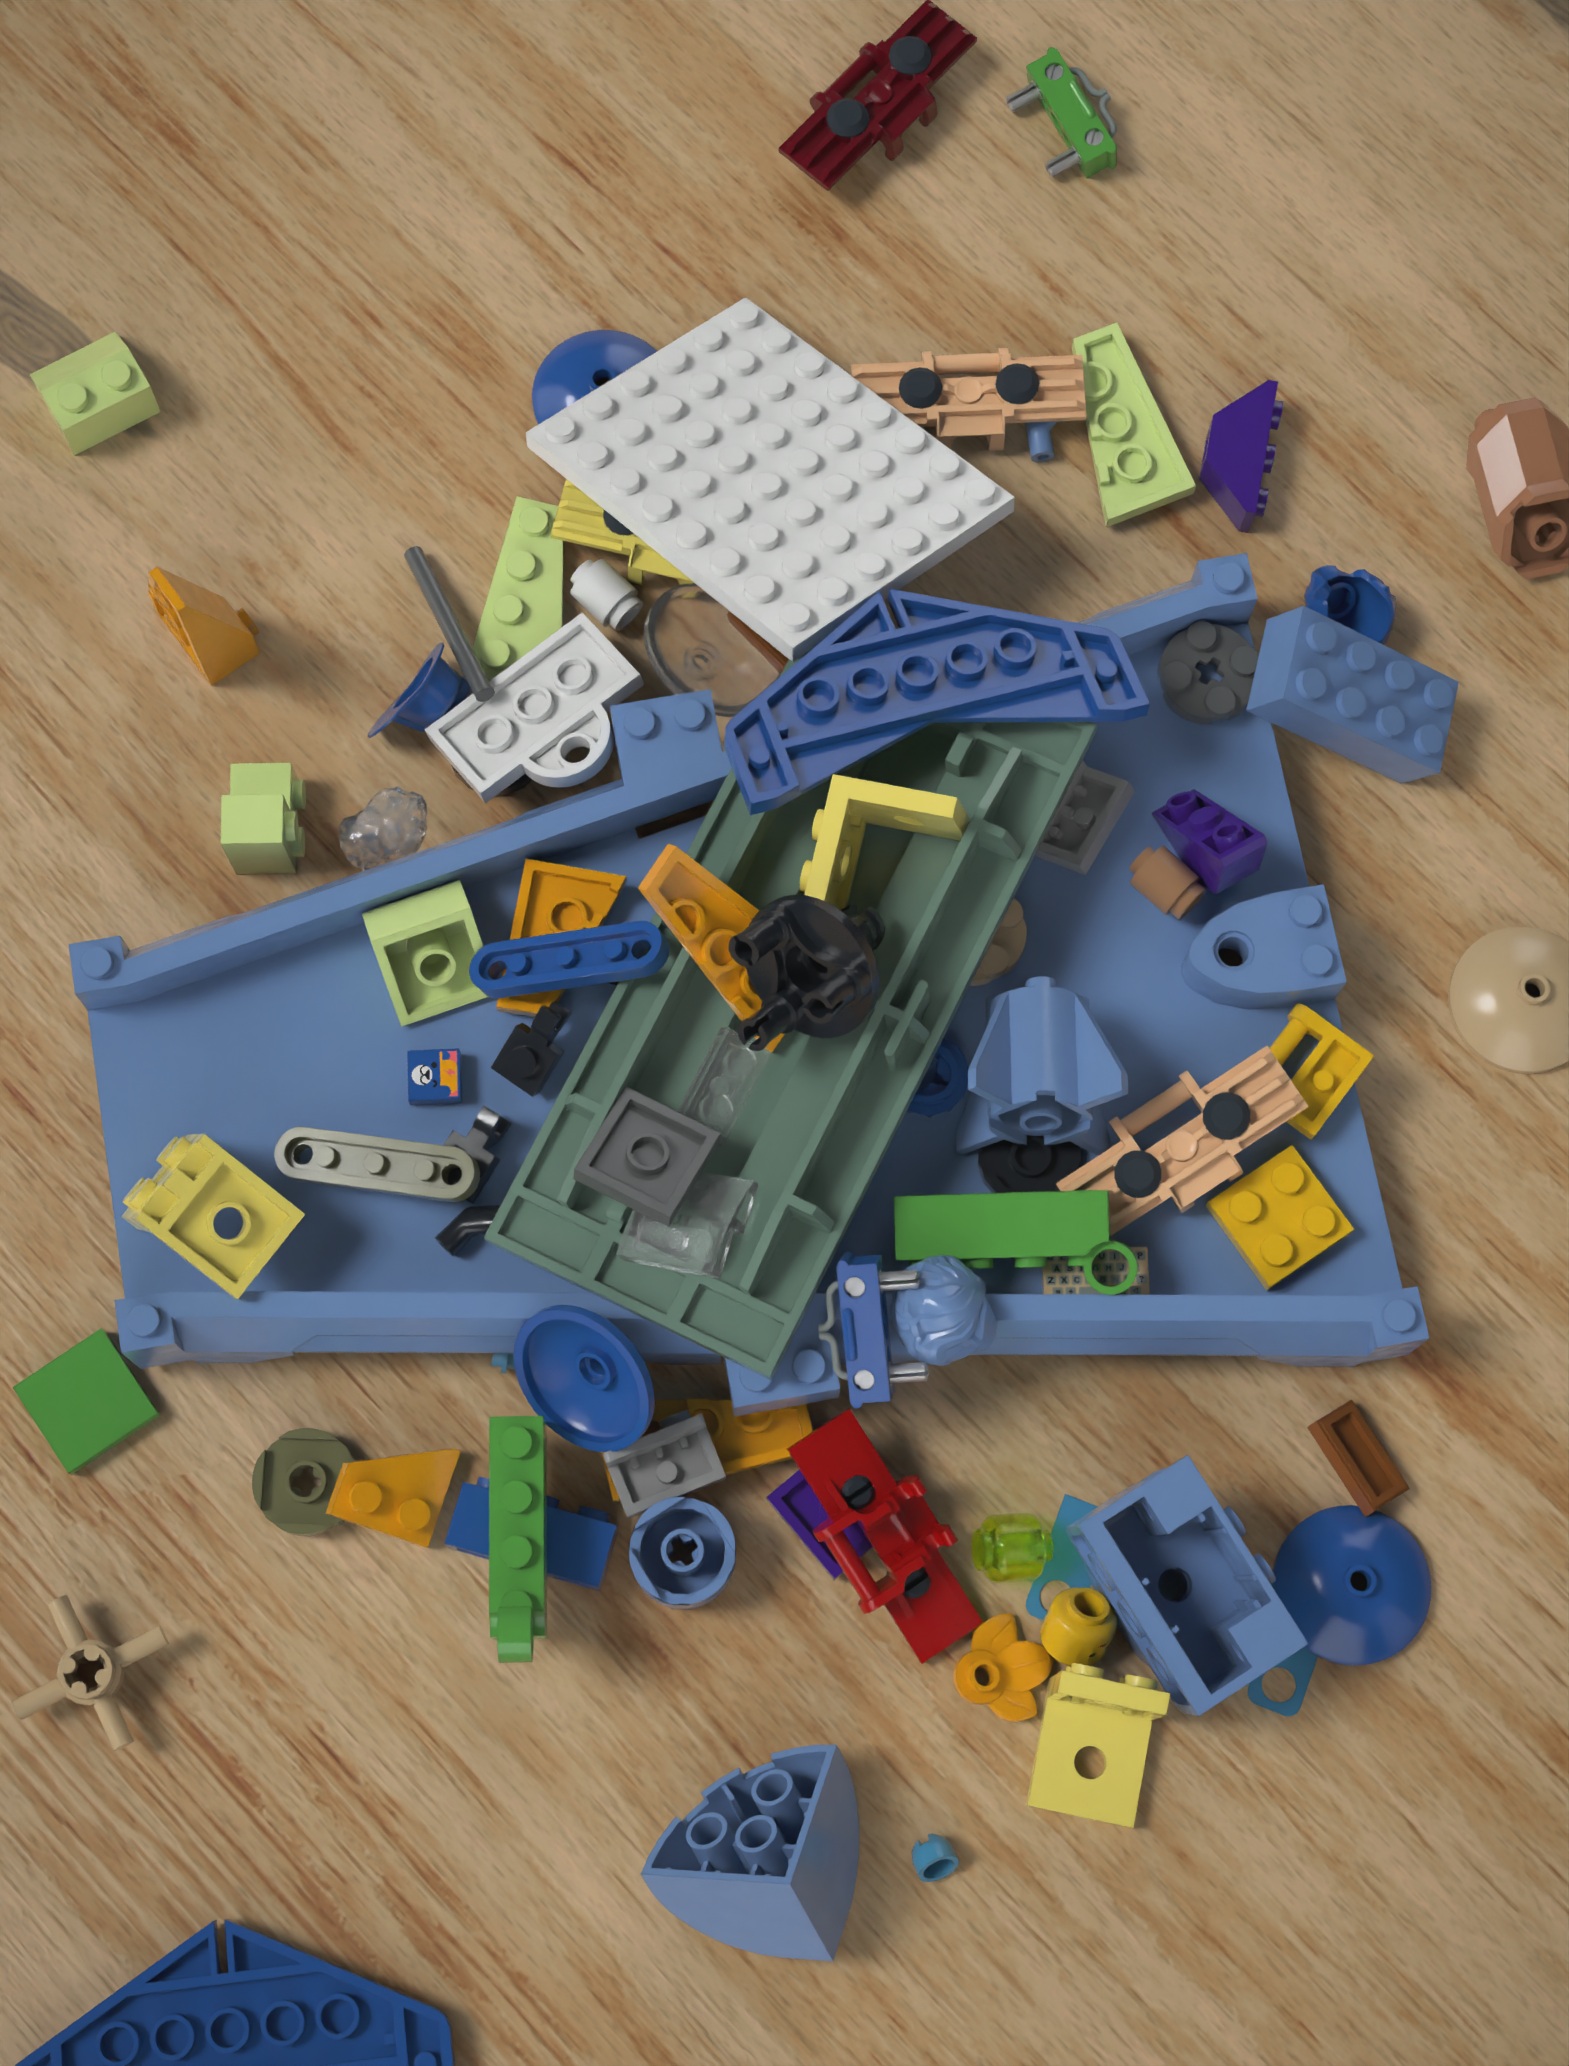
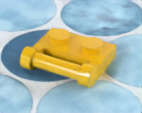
M1297 1003L1287 1015L1289 1023L1270 1046V1050L1282 1066L1306 1034L1312 1035L1320 1041L1291 1079L1308 1107L1286 1121L1312 1140L1373 1059L1374 1055L1312 1009Z

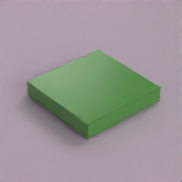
M103 1328L13 1387L70 1475L75 1474L161 1416Z

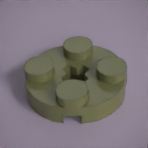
M295 1429L278 1437L279 1440L272 1443L267 1451L264 1450L257 1459L252 1476L254 1499L265 1517L284 1532L297 1536L323 1534L343 1524L345 1520L325 1513L342 1464L355 1461L350 1450L328 1432L318 1429ZM304 1468H313V1476L321 1479L320 1487L312 1489L311 1496L302 1497L301 1490L297 1487H292L293 1478L302 1477Z

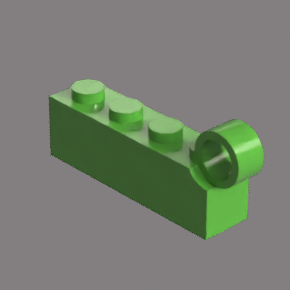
M1109 1190L894 1196L896 1260H909V1266L922 1261L926 1257L948 1255L962 1259V1263L969 1269L994 1268L993 1258L1015 1257V1267L1047 1266L1046 1257L1068 1256V1266H1084V1275L1089 1285L1096 1291L1107 1295H1115L1127 1290L1137 1276L1138 1262L1132 1249L1120 1241L1111 1240ZM1107 1249L1117 1250L1127 1258L1129 1273L1123 1282L1117 1285H1107L1096 1278L1093 1272V1261L1101 1251Z
M544 1416L489 1417L490 1638L497 1640L499 1663L533 1662L534 1640L547 1639V1425Z

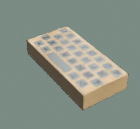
M1130 1247L1138 1262L1137 1276L1127 1290L1115 1295H1150L1148 1248ZM1107 1249L1096 1255L1093 1261V1272L1100 1282L1107 1285H1117L1127 1278L1129 1263L1121 1252ZM1068 1256L1046 1257L1047 1266L1041 1267L1042 1294H1102L1093 1289L1087 1282L1084 1275V1266H1068Z

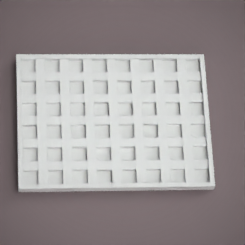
M746 297L526 432L527 447L792 662L813 649L876 593L880 591L883 600L888 598L889 589H901L1014 512L1015 497Z

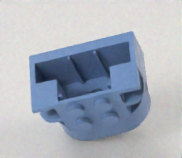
M1189 1455L1184 1456L1167 1468L1155 1471L1140 1482L1132 1484L1066 1527L1072 1544L1086 1565L1088 1577L1094 1590L1101 1593L1113 1608L1120 1632L1133 1652L1151 1668L1165 1692L1170 1693L1171 1701L1182 1713L1195 1716L1202 1715L1308 1645L1305 1637L1271 1586L1276 1581L1272 1569L1259 1553L1252 1556L1241 1538L1246 1534L1242 1522L1229 1506L1222 1509ZM1166 1570L1174 1572L1180 1582L1178 1594L1169 1601L1160 1594L1158 1589L1159 1578Z

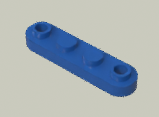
M634 921L487 944L479 949L472 958L469 975L473 984L491 998H504L637 979L657 973L665 965L669 957L670 946L666 936L651 922ZM650 948L649 952L640 958L642 952ZM507 969L505 975L497 979L499 973Z

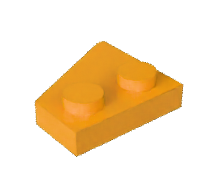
M447 1448L343 1463L325 1514L422 1548H428L461 1451Z

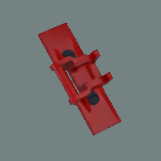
M849 1408L787 1448L790 1456L828 1516L827 1520L813 1530V1534L818 1542L825 1541L860 1597L858 1606L863 1614L873 1612L884 1605L921 1664L983 1623L938 1551V1548L946 1545L950 1547L954 1545L958 1538L950 1525L939 1524L922 1495L928 1491L918 1475H908L895 1482ZM856 1521L887 1569L886 1576L877 1582L874 1581L843 1531Z

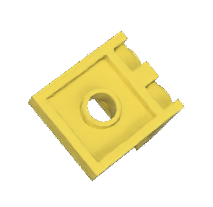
M833 774L825 809H818L814 817L812 839L817 841L813 860H806L800 876V891L805 892L804 895L826 901L840 911L847 907L867 823L960 841L970 822V818L957 797Z
M189 1134L186 1137L182 1136L180 1139L175 1136L156 1159L162 1167L152 1179L148 1178L146 1180L142 1177L123 1199L122 1202L129 1208L121 1217L136 1229L151 1232L233 1298L239 1299L305 1214L207 1135ZM227 1207L236 1209L243 1220L241 1231L231 1239L221 1238L215 1232L213 1226L216 1214L221 1209Z
M1072 1663L1071 1667H1066V1671H1060L1049 1678L1026 1806L1134 1828L1152 1720L1167 1715L1170 1693L1157 1691L1158 1681L1153 1679L1125 1675V1678H1119V1682L1103 1679L1104 1669ZM1084 1747L1095 1748L1101 1753L1104 1760L1102 1773L1094 1779L1082 1777L1075 1769V1756Z

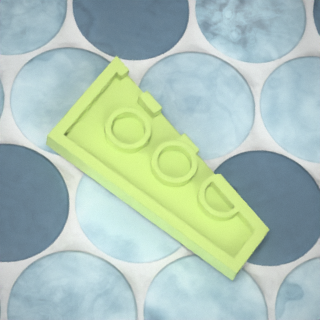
M1116 322L1074 338L1072 353L1073 355H1082L1087 416L1085 421L1105 526H1112L1194 494L1196 484L1118 323Z
M516 497L473 645V650L489 681L562 628L564 541L551 538V531L558 510L556 505Z

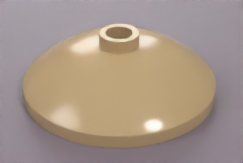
M1516 926L1488 933L1474 942L1465 951L1451 975L1448 989V1006L1458 1035L1476 1056L1496 1068L1519 1074L1543 1073L1569 1062V942L1546 930ZM1525 984L1536 985L1540 990V997L1534 998L1529 996L1525 991Z

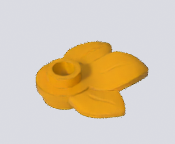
M1010 1613L999 1614L983 1622L974 1631L971 1652L963 1655L954 1668V1685L963 1699L976 1705L987 1704L1000 1719L1010 1722L1023 1721L1037 1715V1706L1030 1689L1040 1685L1049 1676L1053 1668L1054 1658L1040 1644L1030 1641H1018L1014 1615ZM977 1667L983 1668L988 1674L989 1680L986 1686L980 1685L975 1679Z

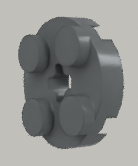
M1197 621L1191 624L1188 629L1176 634L1166 645L1157 669L1158 680L1160 678V686L1164 692L1162 696L1167 706L1187 721L1196 724H1212L1213 721H1220L1226 718L1230 720L1241 714L1248 705L1259 655L1237 632L1221 625ZM1208 664L1215 666L1217 674L1221 676V681L1211 679L1208 684L1199 681L1201 672L1196 667L1199 665L1207 666Z

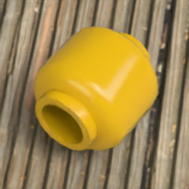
M1072 1587L1062 1590L1053 1598L1040 1629L1042 1644L1049 1655L1071 1667L1072 1663L1088 1666L1095 1665L1104 1656L1115 1634L1117 1626L1116 1614L1106 1598L1096 1590L1083 1587Z

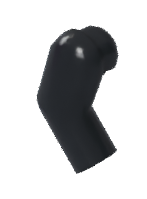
M470 1206L458 1214L434 1238L451 1256H454L472 1237L486 1234L500 1206Z

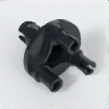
M806 895L783 896L762 908L753 917L749 926L744 931L730 939L729 952L731 957L739 965L746 967L751 984L762 1001L761 1008L738 1025V1037L743 1045L747 1044L757 1035L759 1038L750 1045L749 1049L761 1051L778 1035L787 1034L793 1030L818 1038L840 1037L853 1031L869 1017L875 1007L879 994V972L873 951L878 948L885 936L883 919L874 908H866V911L852 916L858 909L856 903L848 905L840 911L835 906L815 897Z

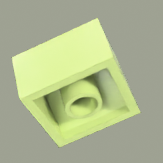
M116 332L30 374L33 383L74 455L161 412L151 386L131 351Z
M460 880L362 913L373 950L401 1027L489 997L473 984L469 975L471 960L477 951L483 947Z

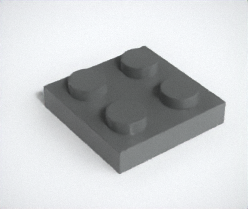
M625 1087L574 1168L573 1179L669 1227L718 1147L721 1133L631 1088Z

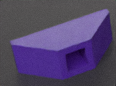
M1268 380L1215 413L1206 436L1199 480L1239 532L1249 533L1254 517H1263L1269 489L1260 487L1262 474H1270L1276 451V445L1268 443L1270 429L1278 430L1283 409V401L1275 400L1278 381Z
M1195 789L1172 796L1168 799L1166 805L1152 812V816L1181 861L1200 877L1199 883L1214 894L1220 893L1260 869L1268 844L1265 835Z

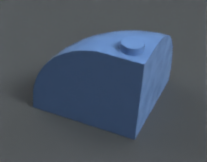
M837 1745L796 1747L771 1754L772 1762L761 1765L744 1774L740 1768H737L703 1790L701 1795L704 1800L689 1812L682 1821L675 1817L660 1836L647 1858L641 1876L653 1895L673 1915L690 1927L717 1941L745 1951L767 1956L833 1962L852 1903L857 1877L859 1818L855 1789L848 1766Z

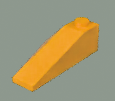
M159 567L148 572L150 584L148 585L149 591L147 594L156 613L211 686L260 654L253 637L259 633V630L243 608L235 612L224 597Z

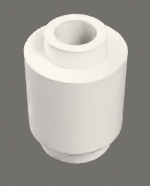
M599 559L596 562L592 560L585 561L576 569L570 579L574 584L570 594L604 627L611 626L614 630L620 631L642 609L643 602L637 597L638 590L605 559Z

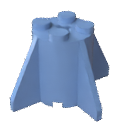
M1044 976L1028 979L1025 987L987 996L985 999L986 1029L968 1069V1090L971 1092L956 1131V1151L966 1154L1001 1140L1027 1145V1135L1044 1136V1145L1070 1141L1098 1156L1110 1148V1135L1099 1104L1129 1094L1128 1074L1091 1014L1089 999L1067 989L1058 988L1055 979Z

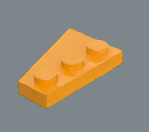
M525 859L510 940L602 926L627 883V876ZM507 969L503 970L502 977L505 975ZM566 989L498 998L496 1007L501 1012L535 1017L541 1006L546 1005L549 1007L553 1001L559 1002Z

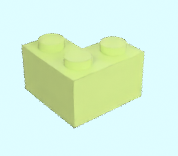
M291 763L230 764V795H222L221 846L236 875L295 874L296 857H304L305 832L303 827L298 826L297 809H305L306 806L304 779H297Z

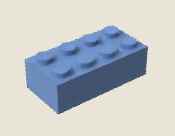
M1301 606L1267 619L1246 711L1402 784L1440 773L1459 682L1314 610Z

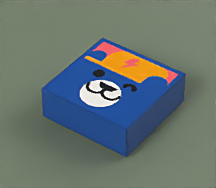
M459 1048L407 1051L408 1101L410 1105L462 1103L461 1052Z

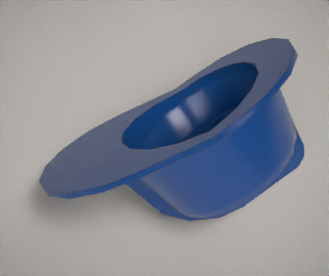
M439 643L433 649L411 684L376 721L368 733L369 738L374 737L391 721L420 732H425L424 729L467 698L470 693V686L467 680L460 676L441 657L444 643Z

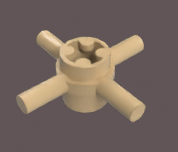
M67 1595L51 1601L47 1605L66 1644L67 1650L58 1662L56 1679L11 1701L17 1717L23 1720L67 1697L77 1704L94 1706L114 1751L130 1745L134 1740L114 1699V1695L123 1684L124 1667L169 1645L162 1627L159 1625L113 1648L102 1641L87 1640ZM100 1658L104 1669L97 1671L95 1681L98 1685L89 1688L88 1692V1686L82 1682L81 1676L77 1675L78 1667L81 1663L86 1664L88 1661H97Z

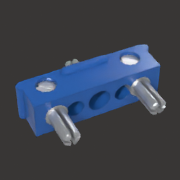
M845 1252L836 1265L838 1281L830 1284L826 1290L828 1319L824 1324L818 1325L819 1339L827 1340L831 1345L834 1372L843 1380H848L850 1404L858 1409L863 1403L891 1401L895 1393V1383L927 1381L929 1372L925 1362L892 1363L885 1291L917 1289L920 1282L917 1279L919 1278L917 1270L883 1272L882 1255L853 1256L851 1252ZM837 1289L839 1290L847 1372L841 1368L837 1339L834 1335L824 1332L832 1328L835 1323L834 1292Z

